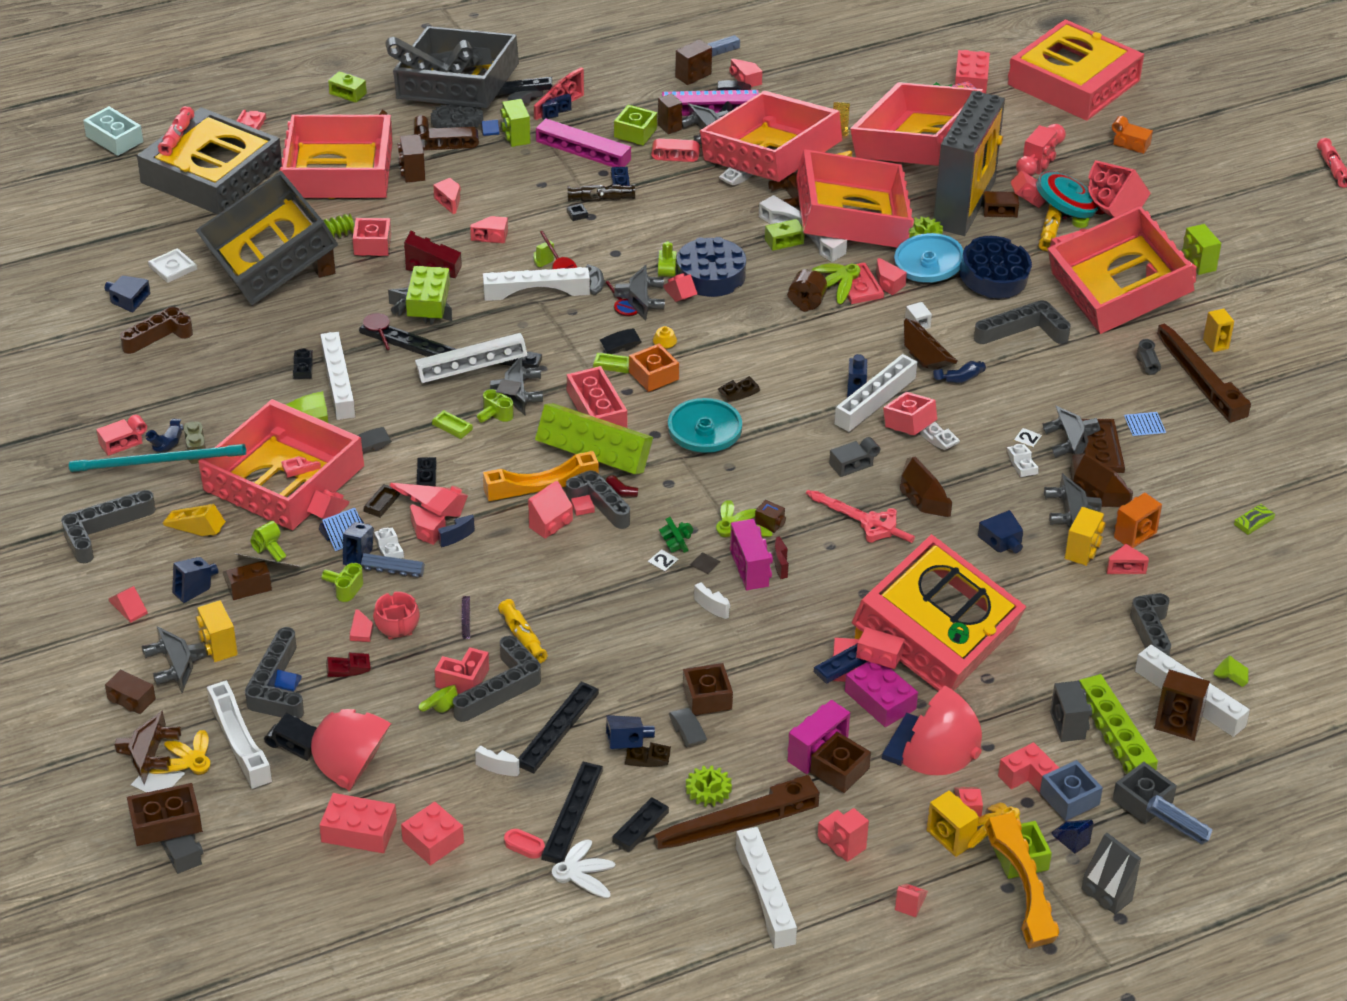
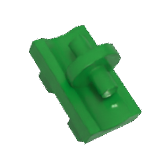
M671 517L666 518L667 525L660 528L659 531L664 540L673 537L666 541L671 553L682 549L684 553L689 551L683 538L689 539L693 533L692 525L681 522L677 528Z

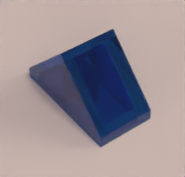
M1092 820L1066 821L1051 833L1057 840L1076 854L1090 844L1094 823Z

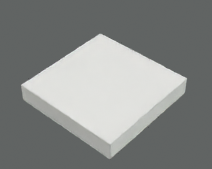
M178 248L148 261L149 267L167 283L197 270V265Z

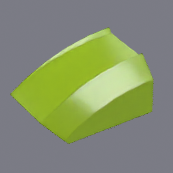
M323 391L302 396L286 404L328 423Z

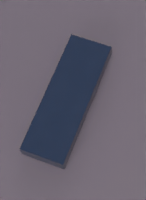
M857 643L816 665L813 672L827 684L868 661L856 658Z
M909 713L905 714L882 753L883 760L899 766L903 764L902 756L906 743L908 741L911 742L912 736L915 733L912 729L919 717Z

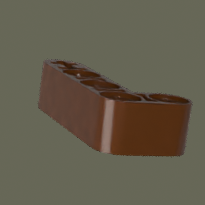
M419 115L414 119V135L420 134L421 139H423L421 140L423 150L475 148L479 144L478 130L475 127L429 128L427 117Z
M178 307L166 308L121 332L122 351L127 354L135 353L171 333L182 339L190 338L193 335L191 317Z

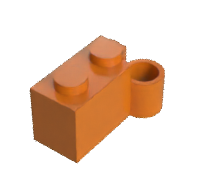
M1118 116L1112 124V130L1117 133L1114 137L1113 145L1143 154L1146 152L1151 144L1153 130L1129 124L1128 119L1124 116Z

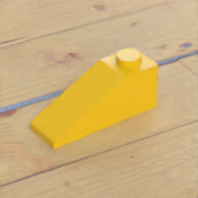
M209 504L173 510L163 521V525L200 536H214L221 531V527L226 521L216 506Z

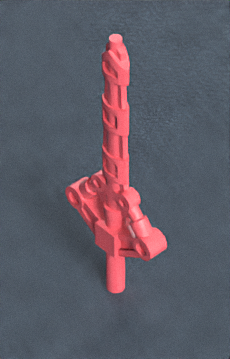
M806 491V494L813 501L821 502L833 510L860 521L861 527L864 528L867 542L872 543L886 537L890 538L892 535L910 543H913L915 536L896 528L897 511L894 508H889L887 511L880 513L870 511L868 514L837 499L827 497L819 491Z

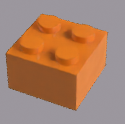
M659 343L629 355V373L650 392L679 380V362Z
M1144 492L1140 496L1133 498L1126 505H1122L1117 511L1118 516L1115 524L1114 538L1122 544H1127L1134 548L1156 534L1162 504Z

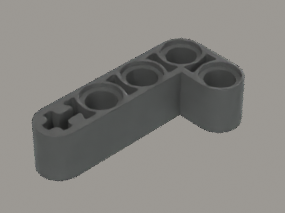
M589 470L566 481V495L570 502L571 498L590 495L593 504L616 528L625 529L629 527V505L596 471Z
M1162 593L1135 597L1132 602L1130 617L1145 649L1153 645L1169 656L1171 642L1160 620L1167 616L1170 602L1169 597Z

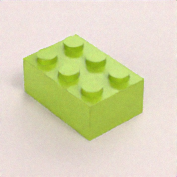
M414 266L406 297L407 316L443 318L450 287L449 268Z

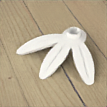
M591 840L577 843L568 852L565 862L557 863L553 867L552 875L559 883H567L572 880L575 884L602 898L610 897V892L600 881L585 873L612 869L615 867V863L599 858L580 861L591 848Z

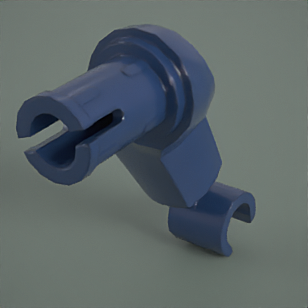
M969 361L959 370H947V374H943V369H937L933 371L936 380L946 379V382L964 384L977 377L979 373L984 372L986 365L981 361Z
M171 419L170 427L163 435H158L154 430L146 433V440L152 444L154 451L166 452L178 444L184 428L180 424L181 419Z

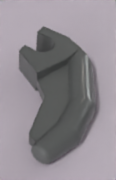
M587 264L586 268H588L591 282L590 292L596 295L603 289L605 284L604 276L599 268Z

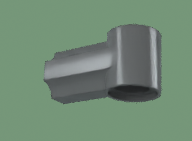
M1142 339L1138 345L1136 358L1142 363L1145 372L1149 373V375H1154L1161 370V364L1154 350L1155 343L1150 339Z

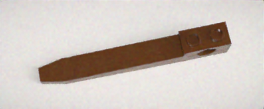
M1165 323L1159 325L1157 334L1165 347L1226 420L1231 423L1247 418L1251 402L1232 382L1224 383L1175 330Z
M809 775L797 777L793 780L771 786L769 795L671 826L654 835V843L657 849L678 847L779 820L819 807L820 792Z

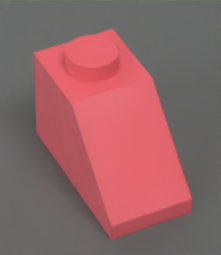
M448 178L433 185L434 199L452 214H455L460 202L461 188L457 182Z
M881 258L877 259L876 276L878 284L883 291L894 295L906 286L907 272Z
M412 504L410 506L411 522L417 539L434 545L439 539L438 528L446 527L445 516H439Z
M954 787L955 796H958L965 805L973 809L981 817L983 809L981 790L977 787Z

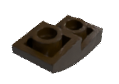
M748 376L738 383L732 380L719 387L718 391L727 401H735L759 392L760 388Z
M650 742L649 748L643 746L627 748L624 764L639 767L668 765L671 746Z

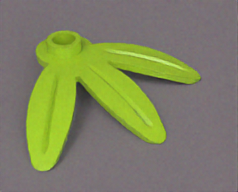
M828 263L812 269V271L815 270L819 273H832L825 277L827 288L841 280L837 290L838 304L844 303L851 290L853 279H856L860 274V267L856 264L843 266Z
M726 500L721 505L722 520L716 525L717 532L721 537H730L731 522L754 519L756 509L744 510L733 516L734 504L731 500ZM760 526L761 537H771L773 535L771 531Z

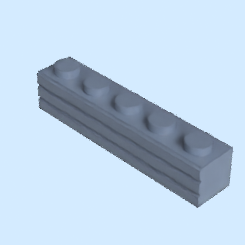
M734 35L708 43L712 47V56L740 48V39Z
M363 553L361 566L364 570L387 571L389 574L400 573L402 576H407L408 574L415 578L423 577L425 564L420 561Z
M1156 795L1149 800L1146 808L1148 812L1201 845L1209 841L1212 829L1208 825L1199 822L1195 817H1191L1185 811L1175 807L1174 804L1164 800L1161 796Z

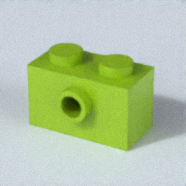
M339 71L328 80L329 94L357 103L367 94L366 80Z

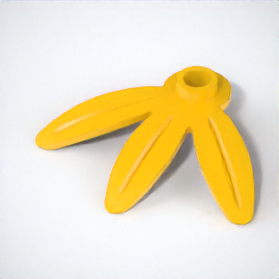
M200 730L196 733L193 741L194 750L178 741H166L164 743L165 747L180 758L171 759V766H168L169 770L153 768L149 773L161 774L190 768L194 774H205L210 768V759L205 756L209 744L207 732Z
M1001 802L989 806L987 809L992 813L979 817L978 826H983L973 835L967 847H975L988 835L984 825L990 817L1014 812L1016 819L1020 820L1019 809L1012 806L1007 807L1006 804Z

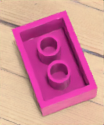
M754 519L731 522L730 552L746 591L769 587V578H772L770 564L773 563L771 552L767 551L766 540L761 537L760 526L756 525Z
M868 661L846 674L845 692L885 728L904 717L906 713H911L917 708L918 691L889 667Z
M830 700L825 705H821L814 714L807 716L800 725L792 728L789 732L787 761L807 775L811 769V756L836 732L848 738L850 712L833 700Z

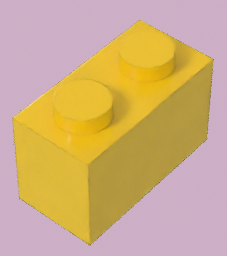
M1224 308L1210 311L1207 315L1203 341L1212 352L1226 350L1230 346L1234 320Z

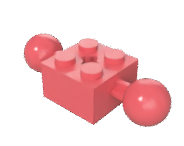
M1051 124L1047 128L1039 125L1025 141L1023 157L1016 163L1017 172L1019 173L1022 170L1033 176L1035 173L1040 175L1044 169H1047L1049 163L1054 161L1056 157V145L1065 139V129L1059 124Z

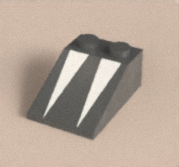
M1105 833L1084 874L1081 889L1088 896L1098 901L1105 909H1108L1113 914H1117L1133 900L1141 858L1109 833Z

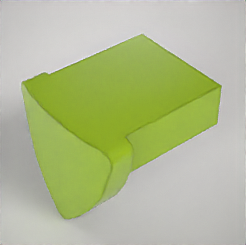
M549 240L552 247L554 248V243ZM546 242L536 246V252H534V263L538 267L545 266L554 261L553 253Z
M1230 655L1218 665L1213 673L1218 678L1228 677L1241 687L1248 684V668Z

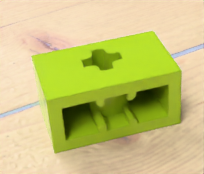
M797 219L765 225V241L772 251L804 244L805 233H803V227Z

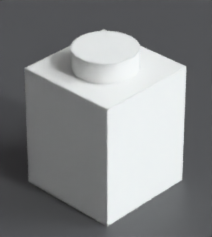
M922 302L906 306L905 318L918 321L924 329L931 327L932 314Z

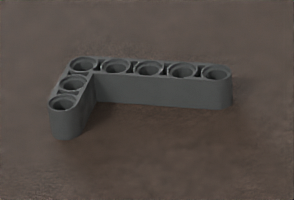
M390 37L385 42L387 52L391 57L414 69L462 73L473 56L471 44L466 40H462L456 45L445 63L396 37Z
M1040 300L976 322L974 341L978 344H987L1040 326L1053 341L1065 344L1069 341L1071 324L1049 302Z
M143 490L64 515L61 519L64 537L76 560L83 564L93 560L94 555L89 534L152 515L156 510L154 495L149 490Z
M283 627L277 631L246 686L245 696L249 710L281 718L285 713L296 716L299 719L304 715L301 694L275 688L277 670L285 671L297 648L295 631L292 628Z
M509 635L502 637L500 640V658L510 669L454 697L453 713L457 721L466 722L540 684L541 664L516 637Z

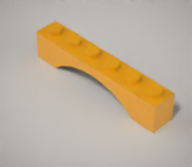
M594 451L575 454L563 464L540 473L518 474L504 469L483 472L484 491L489 502L540 492L555 481L559 482L561 487H565L566 481L569 478L591 470L599 474V462Z
M1014 812L990 817L984 826L991 846L1000 851L1012 863L1023 882L1026 894V912L1021 930L1028 949L1054 943L1059 936V927L1057 922L1053 921L1050 902L1045 899L1043 893V883L1041 880H1038L1036 863L1030 858L1028 852L1029 844L1022 836L1020 820L1016 819Z

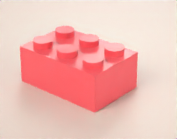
M958 50L955 84L970 81L976 89H983L984 93H986L990 53Z
M333 793L320 823L321 842L384 854L397 822L396 805Z

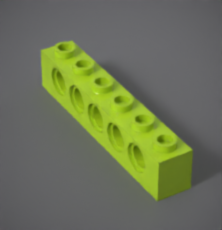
M1102 674L1080 679L1081 688L1086 691V701L1092 707L1091 717L1094 720L1095 727L1103 734L1106 744L1110 745L1115 758L1119 759L1124 772L1128 774L1142 762L1157 770V758Z

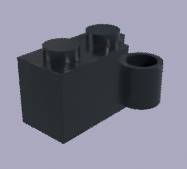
M285 713L281 720L273 725L265 735L264 741L272 748L280 746L308 761L312 756L311 741L317 727L301 721L296 716Z

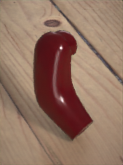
M614 475L606 478L605 481L620 497L638 496V487L626 486Z

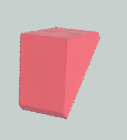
M1125 544L1109 557L1107 574H1146L1149 559L1146 555Z
M134 586L109 598V602L130 623L148 614Z
M910 884L898 886L895 910L916 917L928 891Z

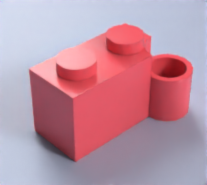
M133 415L128 419V422L123 419L98 428L96 430L99 444L107 456L143 443L141 435L146 432L147 425L141 416Z

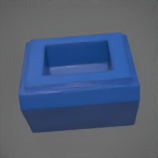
M498 120L482 121L483 136L500 134Z
M277 670L275 687L294 692L302 675Z

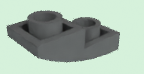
M544 90L515 92L508 97V101L522 99L523 103H530V99L543 97Z
M384 427L375 428L357 435L361 437L363 453L372 448L377 451L392 442Z
M689 708L669 712L675 731H680L686 747L706 742V735L699 721Z

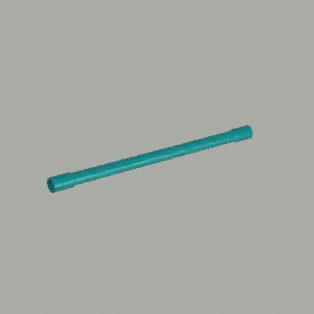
M237 444L226 447L94 460H74L69 462V470L71 472H79L90 469L224 456H244L247 449L245 444Z

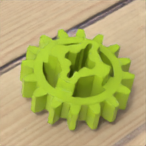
M920 216V219L915 217L913 227L909 229V238L927 233L943 234V226L940 225L941 222H935V218L930 220L929 217L923 218Z
M713 765L709 769H706L705 766H702V770L695 768L694 774L689 773L688 779H686V794H690V800L696 799L697 805L704 802V807H707L708 803H711L714 807L716 802L723 804L724 798L729 799V793L732 792V779L728 778L727 772L721 773L722 768L720 767L717 770H714Z

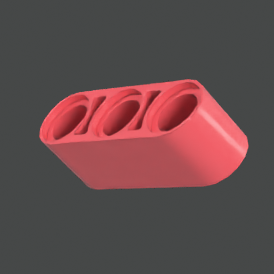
M656 139L652 145L651 155L656 160L695 162L699 158L700 144L694 140Z

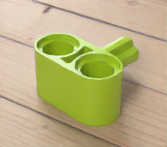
M669 241L663 243L662 250H659L658 277H674L676 275L677 251H673V244Z
M486 390L483 393L484 410L478 413L476 417L480 423L487 421L492 416L502 422L511 421L514 417L513 400L502 393H497V390Z
M269 521L254 530L250 542L257 553L268 550L277 562L282 561L286 557V554L277 543L280 537V529L274 521Z
M358 563L348 564L340 573L325 569L321 576L323 580L335 583L336 598L341 602L351 601L363 586L362 566Z

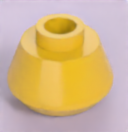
M663 326L657 329L653 337V343L655 345L660 343L665 349H670L677 343V337L671 328Z

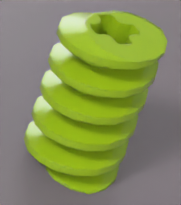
M344 214L342 217L337 216L336 220L333 217L329 221L328 219L323 220L334 239L335 234L341 238L342 232L345 236H348L349 230L352 235L354 233L355 226L351 214L349 216L347 214Z

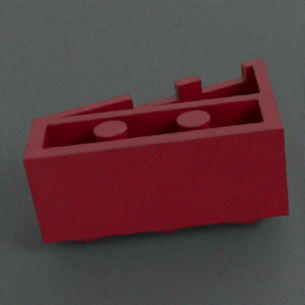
M410 230L404 241L406 270L413 271L414 266L449 268L450 278H456L462 267L461 252L443 244H435L430 241V238L425 237L424 239L415 235L416 232Z

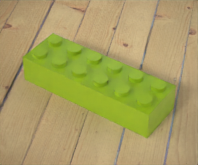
M551 403L544 404L535 440L574 454L594 451L598 462L633 474L644 473L653 437Z

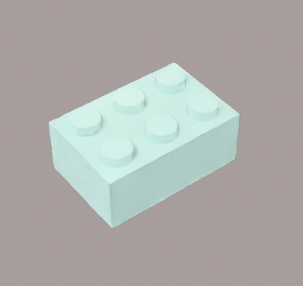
M110 106L83 120L86 137L117 156L143 142L141 125Z

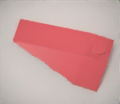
M582 67L560 79L534 105L535 120L542 118V104L550 99L570 94L572 102L584 96V69Z
M403 483L390 484V487L411 497V500L414 502L422 503V507L439 516L460 517L468 495L462 493V489L456 486L446 488Z

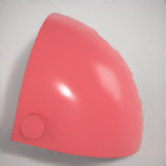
M1095 160L1088 177L1090 179L1088 186L1090 196L1104 213L1113 218L1136 207H1143L1151 194L1135 169Z
M944 686L928 703L930 707L925 716H919L912 729L915 733L912 736L911 742L908 741L903 752V764L922 774L947 775L957 772L967 766L973 759L976 760L982 751V731L977 716L959 694Z
M341 709L339 713L331 712L317 727L311 741V751L316 765L328 778L348 791L352 789L374 758L391 725L390 722L368 712L365 715L355 713V709Z

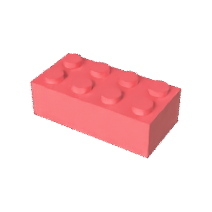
M601 366L567 374V393L578 412L627 428V409Z

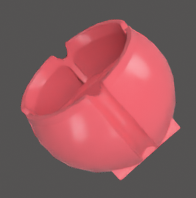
M396 591L392 596L386 593L377 600L373 617L377 628L384 635L388 636L390 640L412 635V631L418 625L420 612L415 599L411 595Z

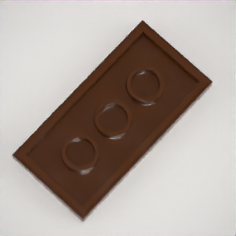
M1097 419L1100 431L1087 436L1088 444L1084 453H1088L1117 473H1125V464L1114 419Z

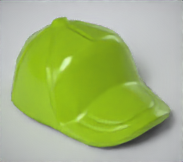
M456 685L447 686L436 691L419 704V710L425 712L433 708L439 713H444L453 708V699L458 695Z

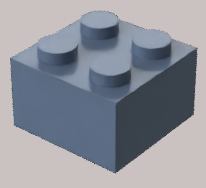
M1076 760L1043 775L1040 794L1067 821L1100 805L1103 787Z

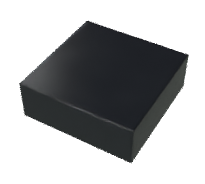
M583 204L567 207V213L572 221L588 218V212Z

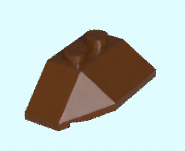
M905 318L904 346L910 350L909 353L913 357L920 360L919 363L923 367L941 368L958 362L918 321Z
M1088 453L1074 454L1072 456L1071 480L1085 491L1086 497L1101 498L1102 507H1121L1132 501L1133 491L1127 487L1125 481L1116 471Z
M916 456L907 458L901 475V493L906 495L912 505L916 506L920 512L950 517L952 501L949 497L947 498L945 490L937 478Z

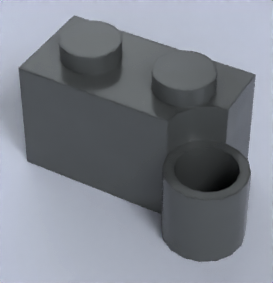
M866 437L860 445L857 441L831 449L829 464L840 477L873 466L874 457L880 453L881 448L871 437Z

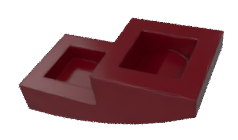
M779 536L775 540L774 563L779 578L785 579L788 578V548Z
M349 652L348 658L327 657V677H348L369 672L371 669L369 654Z

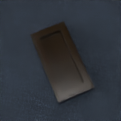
M383 484L363 507L364 512L381 518L400 496V492Z

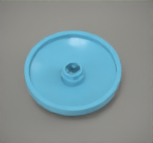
M927 233L916 235L898 246L894 255L895 266L906 271V278L913 281H942L955 275L960 270L963 248L958 241L943 234Z

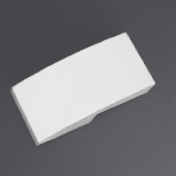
M729 167L719 176V179L730 185H737L749 179L753 174Z
M936 422L920 431V434L928 442L943 450L960 442L949 429L943 430Z
M1025 444L1007 447L1010 460L1020 477L1038 474V466L1031 459V451Z
M382 528L374 532L382 556L404 558L403 550L398 543V537L393 528Z
M702 582L696 584L694 587L695 601L712 614L724 619L729 618L730 603L728 599L724 598L719 591L712 594L711 590L706 588Z
M482 746L475 750L477 766L502 775L518 776L520 774L519 759L503 750L496 755L493 751L487 750Z

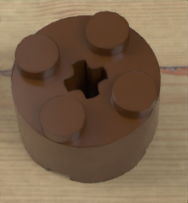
M808 269L799 271L794 277L787 293L791 302L803 312L817 308L827 292V280L821 273L815 270L813 272L807 271Z

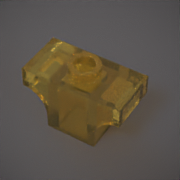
M834 102L833 109L838 110L840 113L842 136H848L850 103Z

